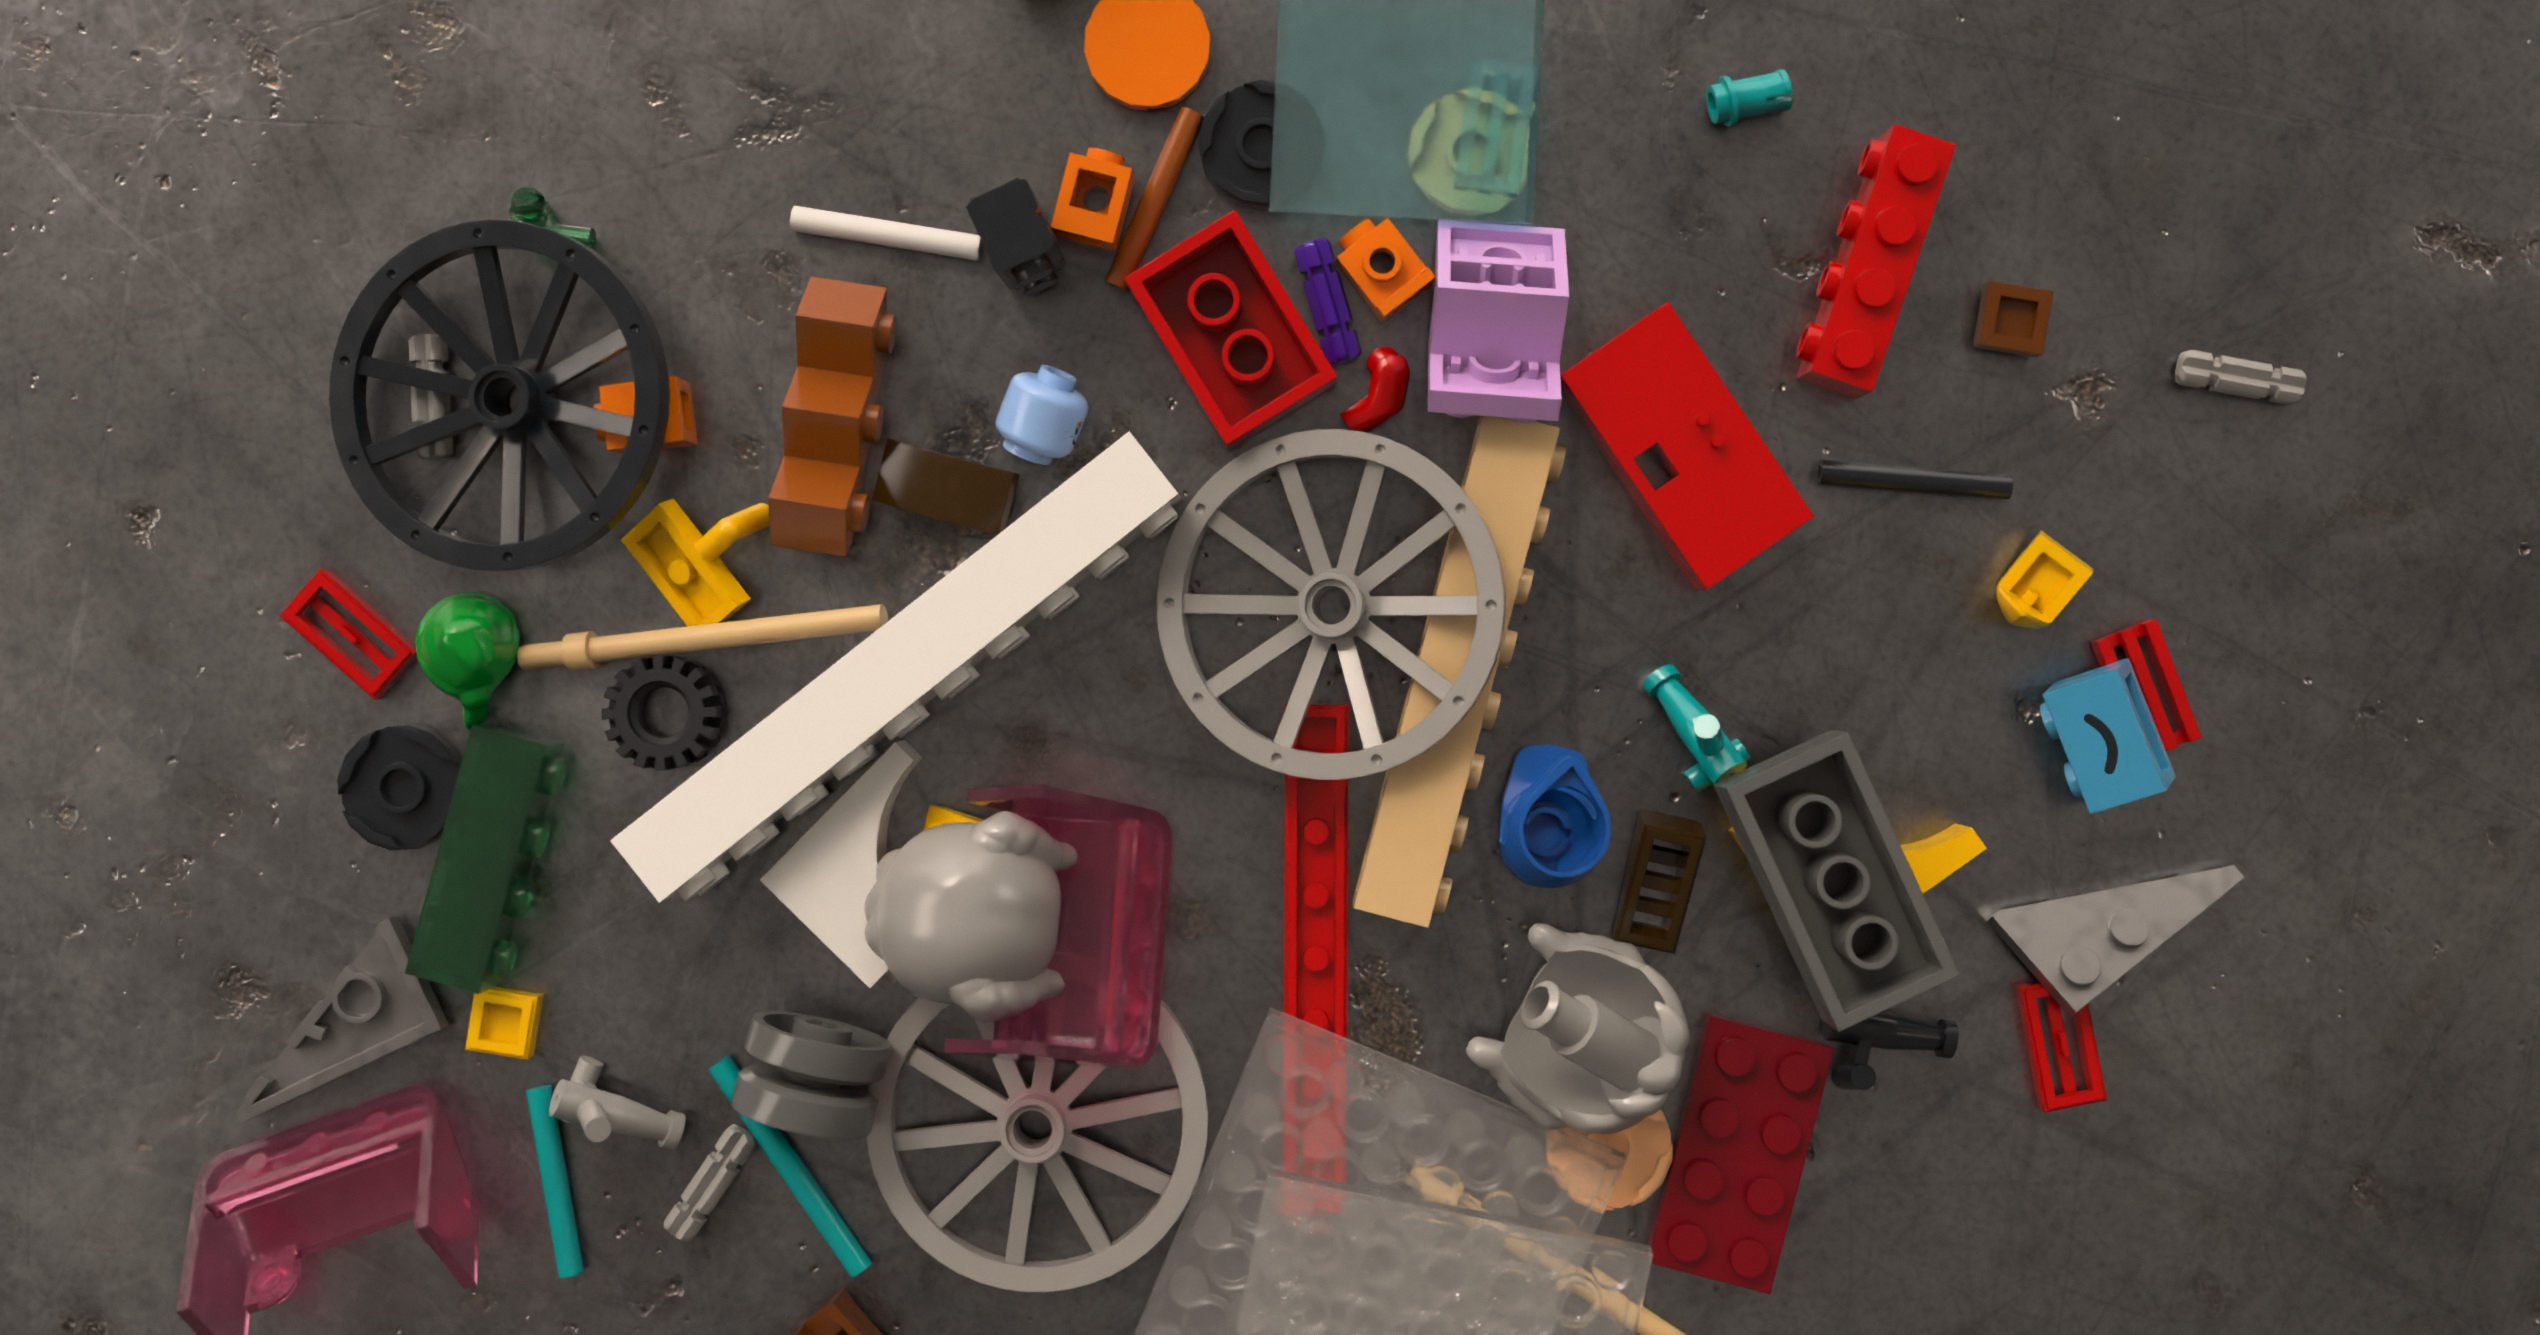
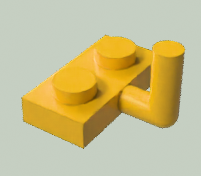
M672 498L659 503L621 541L687 626L722 623L728 621L751 598L719 556L735 541L769 527V506L765 503H758L729 515L717 522L702 536L675 499Z

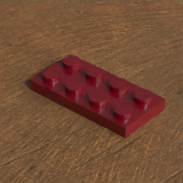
M1707 1013L1673 1141V1160L1661 1187L1643 1256L1647 1263L1771 1294L1834 1053L1832 1046Z

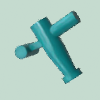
M1667 664L1652 672L1645 679L1643 688L1651 698L1658 697L1678 736L1698 763L1683 774L1690 786L1698 794L1710 785L1745 770L1747 767L1746 762L1751 758L1743 744L1737 738L1730 741L1721 729L1718 719L1711 715L1679 682L1682 675L1675 665Z

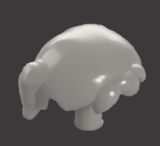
M1000 811L980 823L957 822L928 828L911 838L902 848L894 849L885 854L879 861L876 873L877 882L866 897L864 908L868 921L865 928V939L868 946L879 958L884 960L895 980L907 992L916 997L937 1003L957 1004L972 1019L982 1023L1017 1016L1038 1002L1055 998L1064 992L1066 984L1061 974L1047 967L1052 961L1057 946L1061 910V890L1056 872L1070 869L1076 864L1078 858L1076 849L1066 842H1059L1033 821L1009 811Z
M1546 923L1534 924L1529 929L1528 940L1530 945L1542 955L1547 963L1544 964L1534 977L1521 1006L1511 1020L1504 1041L1501 1042L1478 1036L1474 1037L1468 1043L1466 1054L1477 1066L1487 1070L1496 1079L1498 1087L1504 1092L1513 1106L1525 1113L1539 1128L1558 1129L1570 1127L1576 1131L1588 1134H1611L1631 1128L1645 1117L1656 1113L1664 1105L1669 1091L1676 1086L1681 1077L1682 1063L1685 1060L1686 1047L1689 1043V1028L1687 1026V1016L1679 996L1663 975L1653 967L1646 965L1638 949L1630 943L1615 941L1604 935L1563 932Z

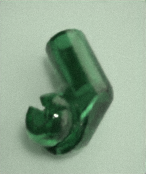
M524 186L516 189L510 196L509 216L511 220L534 224L565 234L596 251L595 229L562 225L548 201L545 200L543 193L537 188Z

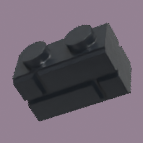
M1016 178L970 199L969 204L966 206L977 233L983 240L982 244L995 272L1009 289H1022L1024 295H1031L1059 281L1056 272L1062 270L1066 261L1050 230L1040 203L1026 179Z

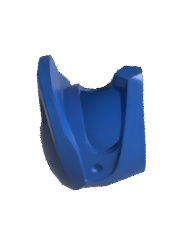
M1554 745L1522 748L1515 755L1502 797L1499 842L1504 864L1513 876L1524 884L1531 886L1558 888L1577 883L1597 866L1606 853L1611 837L1609 811L1589 774L1587 762L1581 753Z

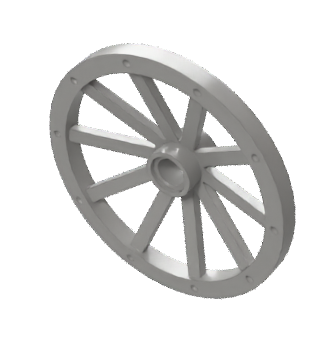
M1316 429L1292 433L1269 440L1236 457L1215 473L1196 493L1178 520L1165 549L1157 588V623L1165 662L1177 689L1198 720L1217 739L1248 760L1276 772L1317 780L1357 778L1387 771L1411 761L1444 739L1465 718L1487 685L1499 655L1506 618L1505 583L1497 547L1486 522L1464 490L1444 470L1411 448L1382 436L1344 429ZM1340 457L1364 460L1367 463L1337 567L1333 568L1297 462L1318 458ZM1389 468L1408 477L1424 488L1441 504L1444 510L1357 576V569L1386 470ZM1274 470L1279 472L1314 573L1311 576L1222 512V509L1238 493ZM1209 527L1299 591L1298 596L1187 594L1193 562ZM1457 527L1470 554L1475 572L1477 596H1371L1373 590ZM1341 588L1349 597L1350 610L1344 620L1337 624H1329L1320 613V601L1329 590ZM1187 614L1297 615L1298 620L1207 681L1194 654L1189 635ZM1371 616H1477L1470 653L1455 684L1451 683L1370 620ZM1312 636L1313 639L1274 741L1251 729L1221 702L1219 697ZM1357 636L1442 700L1421 722L1400 736L1385 743L1383 742L1355 638ZM1336 644L1364 749L1347 753H1318L1296 749L1294 745L1332 645Z
M1056 948L1052 961L1047 968L1060 973L1066 986L1062 994L1055 998L1047 999L1030 1087L1027 1086L998 1020L989 1023H982L977 1020L975 1022L1009 1098L1004 1097L916 1045L915 1042L931 1020L950 1005L918 998L910 1005L887 1038L892 1044L885 1076L880 1081L869 1084V1091L878 1100L871 1133L866 1137L868 1153L879 1189L892 1214L908 1235L938 1262L976 1282L1018 1292L1045 1293L1086 1286L1114 1275L1145 1255L1166 1235L1187 1205L1200 1175L1208 1137L1209 1107L1201 1064L1187 1033L1170 1008L1150 988L1121 968L1094 956ZM1070 980L1105 992L1120 1001L1132 1013L1053 1091L1051 1086ZM1147 1026L1166 1053L1176 1076L1178 1087L1070 1109L1069 1105ZM905 1063L997 1117V1120L895 1130L896 1095ZM1182 1108L1181 1146L1171 1176L1072 1132L1074 1129ZM1026 1111L1043 1113L1051 1123V1134L1043 1139L1027 1137L1019 1127V1115ZM994 1141L1001 1142V1145L931 1212L912 1186L899 1151ZM1061 1152L1068 1153L1158 1193L1160 1197L1136 1225L1111 1242ZM1016 1159L1019 1161L1006 1256L1003 1257L970 1244L954 1234L945 1225ZM1039 1163H1043L1092 1250L1091 1252L1061 1260L1025 1261Z

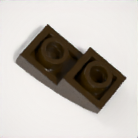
M887 438L872 500L998 535L1006 529L1020 474L968 458L951 456L902 440Z

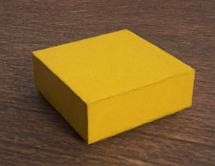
M483 984L476 986L465 1050L526 1060L534 1057L544 994Z

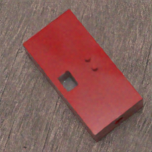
M1669 302L1663 304L1560 375L1562 398L1694 591L1709 589L1814 517Z

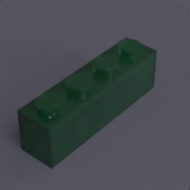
M493 723L472 725L405 974L477 994L499 986L500 980L505 981L509 977L517 955V945L510 943L516 920L524 918L533 897L534 885L527 881L534 857L539 858L542 855L550 834V822L544 820L550 796L555 797L559 793L566 775L567 762L560 759L565 743Z

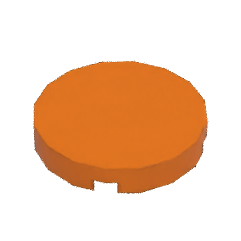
M1101 0L1096 4L1085 28L1084 53L1093 80L1110 99L1132 110L1148 111L1147 109L1167 108L1179 104L1198 88L1209 66L1211 37L1203 12L1193 0Z

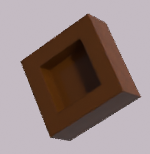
M1994 281L1983 284L1973 347L2035 358L2043 355L2054 291Z

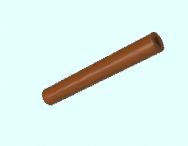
M1186 107L1180 108L1104 280L1105 283L1119 290L1128 291L1129 288L1124 277L1138 269L1204 119V116Z

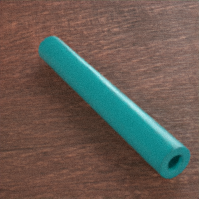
M544 1085L526 1090L558 1277L567 1278L582 1274L584 1266L558 1119L549 1116V1106L553 1096L552 1085Z

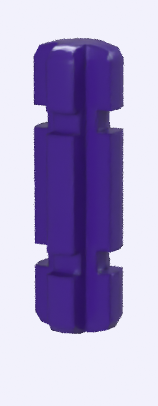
M1316 239L1305 242L1295 248L1294 254L1300 274L1307 273L1308 281L1303 282L1316 330L1317 332L1324 331L1326 339L1320 340L1323 353L1330 364L1351 361L1361 355L1362 349L1356 330L1350 331L1348 323L1352 322L1353 318L1340 273L1338 271L1332 272L1331 265L1336 264L1331 243L1328 239Z

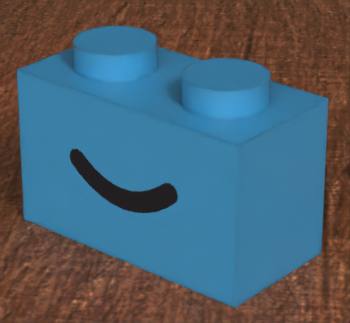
M2129 658L2054 682L2042 694L2045 703L2041 704L2040 711L2044 726L2053 740L2060 738L2069 762L2064 764L2068 786L2076 799L2084 798L2090 814L2167 791L2176 775Z

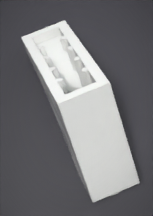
M905 740L895 742L760 879L869 988L874 986L884 976L892 984L896 982L884 960L879 958L868 946L865 939V928L868 921L864 908L866 897L877 882V865L884 855L887 854V830L895 799L912 769L923 758Z

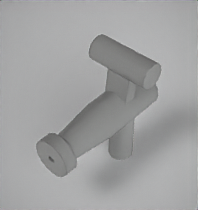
M580 1056L570 1081L561 1079L557 1084L551 1098L549 1116L567 1123L581 1125L586 1137L592 1142L604 1141L612 1133L658 1140L659 1147L674 1150L679 1144L685 1127V1114L674 1110L664 1114L624 1096L597 1089L595 1085L604 1066L599 1060L588 1056Z

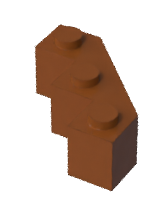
M813 276L809 280L796 313L797 369L782 405L784 457L768 497L770 545L847 557L854 533H864L866 530L870 511V496L864 494L871 443H878L883 425V406L877 405L885 353L891 354L893 351L897 332L896 315L887 314V288Z

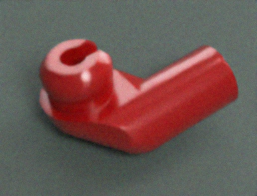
M1387 346L1375 349L1367 359L1366 366L1371 374L1368 396L1339 414L1348 430L1369 433L1397 415L1404 407L1410 378L1409 365L1404 356L1399 355L1394 348Z

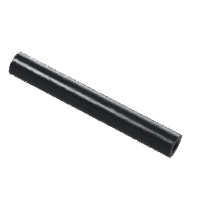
M1820 459L1817 468L1818 485L1995 499H2010L2013 491L2012 474Z

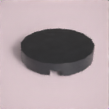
M1257 80L1244 83V86L1236 87L1231 92L1227 91L1215 100L1202 121L1198 146L1204 173L1221 196L1239 207L1266 211L1288 206L1309 191L1321 171L1326 141L1320 119L1305 96L1286 84Z
M419 725L387 726L363 736L345 755L337 778L338 795L342 794V804L345 808L342 812L349 826L368 843L390 851L419 849L446 837L461 820L469 799L468 770L458 749L439 732Z

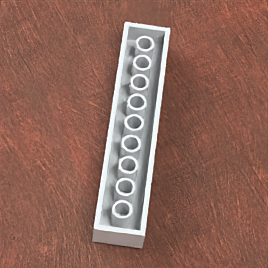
M1130 431L1127 432L610 840L659 903L680 895L684 902L697 894L699 896L703 895L731 873L724 864L733 857L737 862L746 855L752 856L780 834V831L774 824L784 817L789 821L797 815L801 817L827 798L830 792L824 784L833 777H836L838 781L846 776L851 778L873 762L880 755L874 747L876 743L885 736L889 740L897 736L902 738L930 716L924 707L937 695L941 700L946 697L951 699L972 684L980 676L974 668L988 655L992 659L997 657L1002 659L1025 642L1030 635L1024 627L1039 615L1044 619L1048 617L1051 620L1072 605L1080 597L1074 587L1092 574L1095 579L1099 578V580H1102L1130 558L1124 548L1136 538L1144 534L1146 538L1152 541L1180 519V516L1174 509L1183 502V499Z

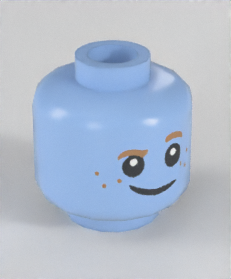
M1041 365L1038 374L1023 372L1014 375L995 421L997 431L1005 438L1003 447L1022 459L1041 465H1049L1052 458H1062L1069 455L1074 448L1089 409L1085 397L1073 389L1077 379L1071 374L1049 365Z

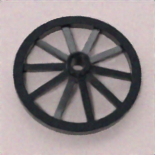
M480 220L449 226L422 237L392 257L364 287L347 315L333 355L329 389L331 425L342 465L353 488L376 519L398 539L435 560L453 566L487 571L529 570L551 565L583 551L609 533L638 501L650 481L665 441L670 402L669 376L664 349L653 319L634 287L618 269L585 244L565 234L534 224L513 220ZM498 249L535 252L559 262L521 358L519 357ZM474 253L497 363L418 283L420 280L444 264ZM580 276L602 298L620 328L541 372ZM402 298L476 373L473 380L372 357L375 344L385 322ZM629 351L635 387L633 417L556 399L555 390L622 352ZM367 377L467 398L469 407L373 443L367 420ZM516 385L519 390L520 400L515 411L510 414L506 405V397L511 387ZM552 418L629 437L617 469L598 496L547 425ZM484 425L421 514L416 512L398 493L381 465L387 461ZM528 435L581 513L565 525L548 534L524 541ZM503 440L500 545H488L469 541L440 529Z

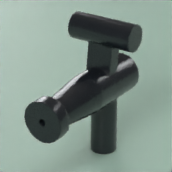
M1883 1011L1839 1032L1824 1021L1822 1023V1032L1825 1040L1851 1044L1847 1064L1837 1066L1832 1073L1834 1084L1843 1090H1868L1875 1084L1876 1073L1871 1066L1867 1065L1871 1047L1887 1050H1932L1937 1057L1951 1059L1956 1052L1959 1039L1958 1025L1955 1021L1940 1019L1935 1024L1892 1011Z

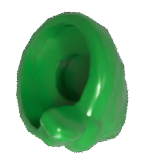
M461 592L443 598L428 610L419 623L415 644L417 659L423 673L436 688L461 702L464 725L468 731H474L477 725L488 717V703L490 702L491 694L509 674L517 659L520 634L514 615L498 599L481 592Z

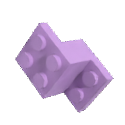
M1438 220L1435 246L1436 277L1428 338V412L1445 413L1458 418L1477 415L1511 418L1518 422H1534L1537 420L1559 421L1562 401L1559 363L1569 303L1565 229Z

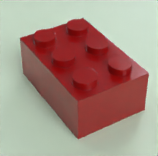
M1236 210L1231 211L1124 277L1130 292L1228 451L1336 385L1337 374Z

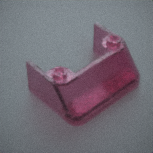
M1044 784L967 789L966 802L1013 812L1025 819L1031 820L1050 833L1059 842H1066L1076 849L1078 858L1076 864L1070 869L1056 872L1061 890V910L1057 946L1052 961L1047 968L1061 974L1066 984L1064 992L1055 998L1038 1002L1017 1016L1005 1017L994 1021L993 1040L945 1039L944 1052L1016 1061L1137 1068L1144 1066L1155 1053L1159 1033L1172 853V836L1166 819L1155 810Z
M425 1086L408 1087L230 1149L213 1158L202 1169L195 1184L176 1313L197 1335H248L250 1314L283 1302L293 1292L300 1279L303 1257L414 1218L416 1233L431 1247L464 1289L477 1286L480 1205L446 1108L433 1091Z

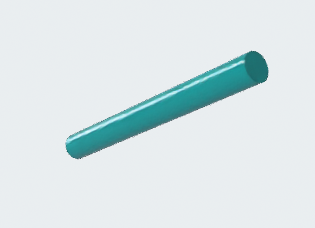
M728 1055L708 1069V1071L731 1103L737 1075L740 1070ZM738 1113L850 1277L853 1278L868 1268L872 1261L782 1131L750 1120Z

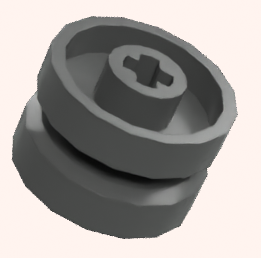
M763 1011L752 1015L744 1048L761 1064L745 1067L738 1072L731 1100L733 1109L750 1120L801 1135L846 1140L867 1137L872 1130L878 1100L863 1085L878 1082L885 1076L892 1044L886 1038L869 1030L823 1017L782 1011Z

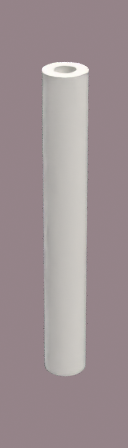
M793 206L790 216V230L795 232L976 261L980 260L983 240L979 235L801 206Z

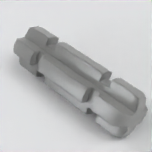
M438 334L411 336L408 341L409 362H415L417 368L449 375V371L443 370V363L449 362L448 345ZM411 386L412 422H418L420 426L451 414L450 395ZM449 437L414 451V454L422 459H444L451 457L453 453V439Z
M2192 349L2179 355L2174 375L2175 382L2179 385L2199 389L2201 386L2206 387L2208 385L2209 391L2258 400L2260 397L2266 398L2267 396L2268 402L2284 405L2296 404L2302 400L2307 381L2306 374L2299 369L2281 366L2280 369L2274 368L2273 370L2272 364L2224 355L2213 359L2212 353Z
M732 1124L724 1131L714 1146L717 1152L712 1151L707 1156L682 1193L681 1198L683 1201H678L665 1218L663 1226L667 1232L684 1242H689L696 1237L707 1220L705 1215H709L711 1211L713 1212L740 1172L738 1165H743L756 1148L758 1142L749 1131L736 1124Z

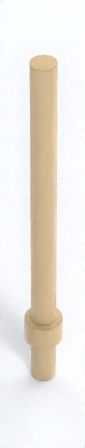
M879 604L599 637L594 631L566 634L562 641L521 645L517 651V660L522 670L566 666L569 671L590 670L599 668L601 662L871 632L878 630L888 622V613L885 605Z

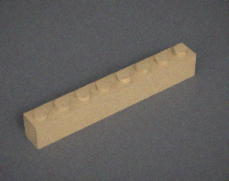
M1480 416L1461 488L1475 504L1486 522L1497 547L1503 569L1506 591V618L1499 655L1487 685L1465 718L1431 749L1409 762L1386 771L1352 900L1354 909L1429 928L1432 913L1443 916L1452 878L1442 876L1448 852L1459 854L1461 851L1469 819L1467 816L1459 815L1465 790L1476 792L1485 760V755L1475 753L1481 728L1493 729L1500 705L1501 693L1491 691L1498 666L1508 669L1516 645L1518 632L1508 629L1514 605L1525 606L1533 580L1534 570L1524 568L1530 543L1541 545L1548 524L1550 508L1540 506L1546 481L1558 482L1566 455L1567 446L1556 444L1560 432L1558 427L1536 421L1518 422L1504 417ZM1457 527L1449 532L1433 596H1477L1475 572L1470 554ZM1427 616L1417 656L1451 683L1455 684L1470 653L1477 616ZM1412 677L1396 737L1421 722L1442 702V700Z

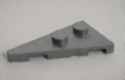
M2232 865L2003 909L1991 916L1987 922L2071 1017L2242 881L2245 876Z
M398 916L388 918L377 925L373 931L375 935L354 962L345 966L334 980L332 990L324 1000L316 1003L286 1041L288 1046L266 1073L261 1074L246 1092L244 1102L241 1104L240 1109L235 1112L239 1124L449 1026Z

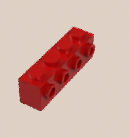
M1894 124L1877 140L1873 138L1869 140L1857 171L1858 176L1864 177L1857 200H1849L1838 225L1837 236L1843 238L1836 262L1830 260L1827 263L1818 284L1816 297L1823 300L1815 323L1810 321L1807 323L1797 346L1795 358L1802 360L1796 377L1797 380L1853 399L1873 392L1957 144Z

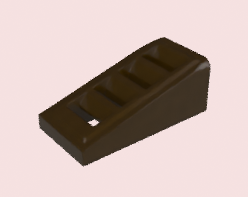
M1644 809L1639 811L1613 928V940L1675 954L1707 838L1700 822ZM1654 839L1682 845L1681 851L1653 845ZM1648 862L1677 867L1676 875L1646 870ZM1641 887L1672 893L1670 901L1639 895ZM1637 911L1666 917L1665 927L1633 921L1634 913Z

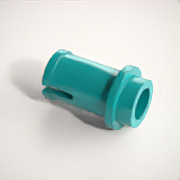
M1784 69L1733 81L1727 75L1720 76L1717 84L1709 85L1706 90V103L1710 119L1714 124L1723 122L1726 127L1730 128L1737 125L1738 119L1776 111H1789L1793 100L1790 97L1784 98L1783 95L1793 94L1791 81Z

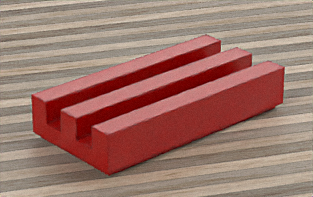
M321 568L279 615L374 700L383 699L390 691L388 687L392 682L399 680L405 674L406 666L410 662L417 660L416 645L330 569ZM325 589L397 654L391 658L319 593ZM308 606L314 609L382 671L375 677L309 619L303 611Z
M2157 619L2145 620L2090 642L2100 667L2117 662L2118 659L2113 647L2122 645L2126 658H2129L2166 752L2177 748L2179 744L2193 742L2202 738ZM2139 637H2142L2177 729L2175 731L2171 729L2137 640Z
M2040 982L2014 985L2038 1109L2046 1113L2107 1101L2089 1004H2086L2072 1016L2086 1090L2077 1091L2059 1003ZM2041 997L2043 999L2061 1095L2056 1096L2036 998Z

